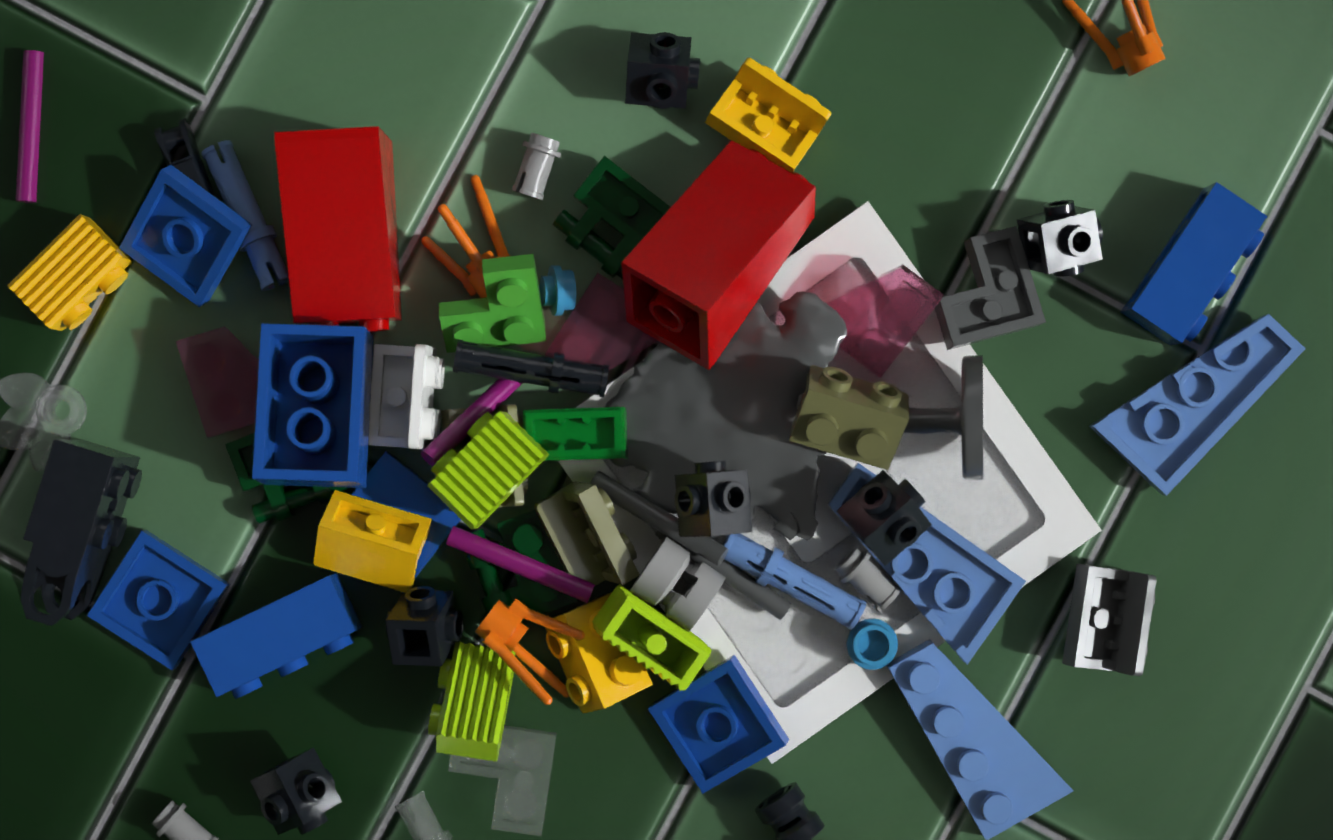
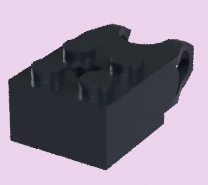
M54 439L23 540L33 542L21 590V603L27 619L53 626L62 618L74 620L89 608L103 577L112 547H118L124 537L127 519L123 518L122 515L127 498L133 499L140 486L142 470L137 469L140 457L82 439ZM40 586L46 611L50 614H44L35 607L33 601L34 593ZM56 586L62 592L60 606L54 597ZM79 592H81L80 601L74 607Z

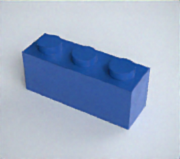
M1218 182L1205 187L1127 301L1121 313L1170 346L1181 344L1185 339L1191 342L1202 330L1208 319L1203 312L1212 298L1221 299L1234 282L1236 275L1231 270L1241 255L1248 258L1263 239L1264 233L1259 228L1267 218V215Z
M335 573L207 633L190 643L216 697L231 691L234 698L237 699L262 687L263 685L259 677L277 669L280 677H283L308 665L305 657L308 653L323 647L326 655H330L354 643V640L350 633L357 631L363 626L338 573Z

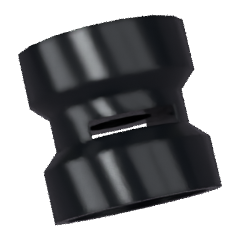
M796 782L777 790L755 809L763 824L771 825L775 831V840H811L825 826L816 811L808 810L804 804L805 795Z

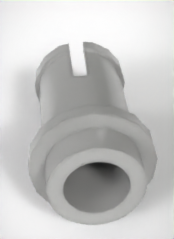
M531 133L528 142L523 141L522 146L527 148L515 184L512 186L513 191L543 200V193L555 157H561V153L557 152L560 142L535 133Z
M855 547L839 561L835 570L840 574L839 580L843 584L849 582L874 606L877 612H880L895 600L901 589L893 584L869 560L871 556L869 552H861Z
M173 800L151 823L158 829L156 832L158 837L164 834L170 840L219 839L184 811L187 807L184 803L178 806Z

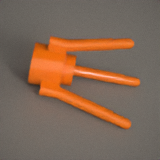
M1062 0V3L1071 12L1072 16L1106 54L1113 70L1124 66L1128 76H1131L1166 59L1161 49L1164 45L1156 31L1148 0H1136L1140 16L1134 0H1121L1132 30L1116 38L1120 46L1118 49L1111 44L1074 0Z
M472 175L470 178L471 184L498 257H495L491 250L482 255L446 204H440L438 212L470 258L471 262L465 266L470 275L430 237H422L421 243L463 284L470 296L477 293L480 298H485L487 294L482 273V259L508 257L510 254L507 251L481 179L478 175Z
M515 599L510 607L501 600H498L475 631L476 634L484 639L482 643L496 652L543 704L550 705L553 701L552 697L515 655L563 697L568 698L569 694L566 685L519 644V641L529 629L522 623V620H529L577 640L584 639L585 633L564 622L528 608L518 599Z

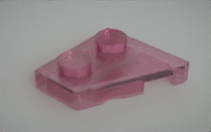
M903 264L881 274L879 278L846 291L842 296L827 302L844 319L847 327V336L840 343L839 348L881 378L941 301L943 294Z
M597 272L545 355L554 357L555 352L564 353V359L599 365L606 364L609 365V370L657 343L658 340L626 321L624 289Z
M225 326L176 341L207 438H213L254 425L256 421L259 360Z

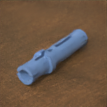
M232 141L218 142L219 151L225 163H221L214 145H210L201 152V155L209 167L225 205L252 224L239 249L241 252H247L259 280L261 290L267 291L275 288L274 280L268 268H272L279 286L289 281L288 271L274 242L277 234L274 227L267 225L233 149Z
M741 533L729 534L723 543V546L729 549L724 560L757 577L755 581L757 584L763 587L769 584L846 626L849 630H853L861 618L867 601L860 600L822 577L784 558V551L777 547L770 550Z

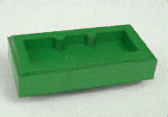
M626 407L523 410V429L549 453V456L544 461L628 459Z

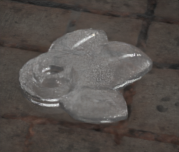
M33 373L12 374L0 380V396L12 407L0 419V446L11 450L29 449V456L34 470H44L54 439H70L71 433L77 431L84 423L87 415L85 399L75 388L66 385L51 386L41 376ZM60 401H65L70 408L69 415L63 420L59 419L55 413V407Z

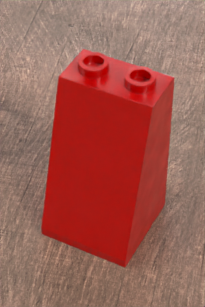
M379 126L274 132L293 323L332 326L358 323L359 326L366 327L369 332L389 330V321H402L393 146L391 139Z
M731 140L621 262L626 321L705 369L710 370L815 218L816 186L809 183L801 174L789 172L767 160L760 152L747 149Z

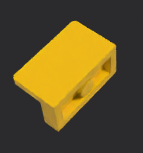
M334 490L318 525L313 563L317 567L406 593L413 587L418 559L430 532L432 519Z

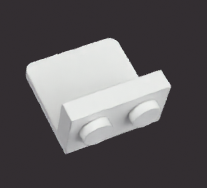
M374 344L368 445L425 449L431 440H434L440 434L441 410L433 408L434 389L443 388L445 362L444 359H440L437 356L436 348L425 344H416L415 347Z

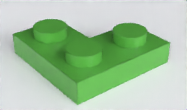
M534 254L482 259V273L487 297L439 303V320L447 353L456 352L458 339L464 342L493 347L547 341Z

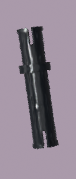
M458 339L453 372H464L549 387L548 392L557 394L559 389L604 397L609 365L564 359V353L555 352L554 357L508 348L469 343Z

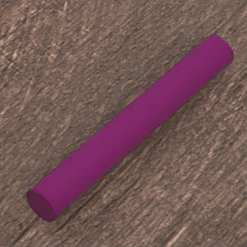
M36 50L23 51L16 201L23 203L37 202L44 52Z
M496 380L421 451L423 459L429 465L434 466L444 454L451 449H455L468 436L467 431L486 412L491 414L523 382Z
M453 526L446 542L448 546L585 603H588L595 586L591 582L456 526Z

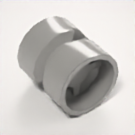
M666 536L636 579L630 592L652 607L663 604L665 606V616L689 632L705 612L726 577L703 561L696 564L691 563L690 552ZM680 577L690 584L684 596L672 590Z

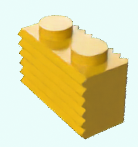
M79 214L7 286L49 329L63 331L68 328L73 330L90 316L92 308L89 304L102 292L108 295L123 284L128 277L125 269L132 264L133 260L119 249V246L91 218Z

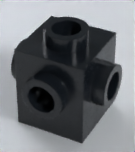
M631 32L627 61L625 104L648 105L658 109L671 107L686 109L688 88L698 89L700 58H690L692 37L676 36L667 32L657 34Z
M1060 200L1043 205V213L1017 219L1019 236L1030 270L1045 274L1053 273L1054 276L1058 277L1071 276L1082 273L1084 271V264L1103 260L1100 246L1103 239V230L1096 217V211L1093 209L1077 207L1074 204V200Z
M726 461L694 463L695 473L674 475L676 489L674 502L678 515L679 537H711L752 532L751 492L748 484L747 469L726 471Z
M884 470L862 486L852 498L837 510V513L855 535L884 566L891 562L906 547L916 542L919 536L932 525L920 510V507L926 502L921 494L908 480L904 479L897 484Z
M420 586L402 593L394 608L388 611L386 617V634L389 638L393 665H443L455 642L461 640L464 627L462 612L456 610L453 591L434 590L432 587Z
M314 747L283 761L250 780L261 801V810L264 817L274 826L278 835L297 828L300 834L303 835L328 821L325 812L342 802L335 789L332 775L324 768Z

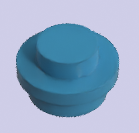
M551 265L548 270V276H541L540 278L542 306H549L553 316H561L564 310L575 309L577 296L576 280L572 270H562L560 265Z
M868 618L859 621L853 630H850L846 642L847 651L851 659L858 666L868 670H877L887 666L894 659L898 649V639L895 631L886 622L880 619Z

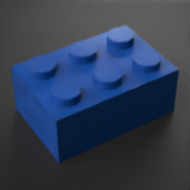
M261 323L252 479L263 485L366 488L374 337L366 327Z

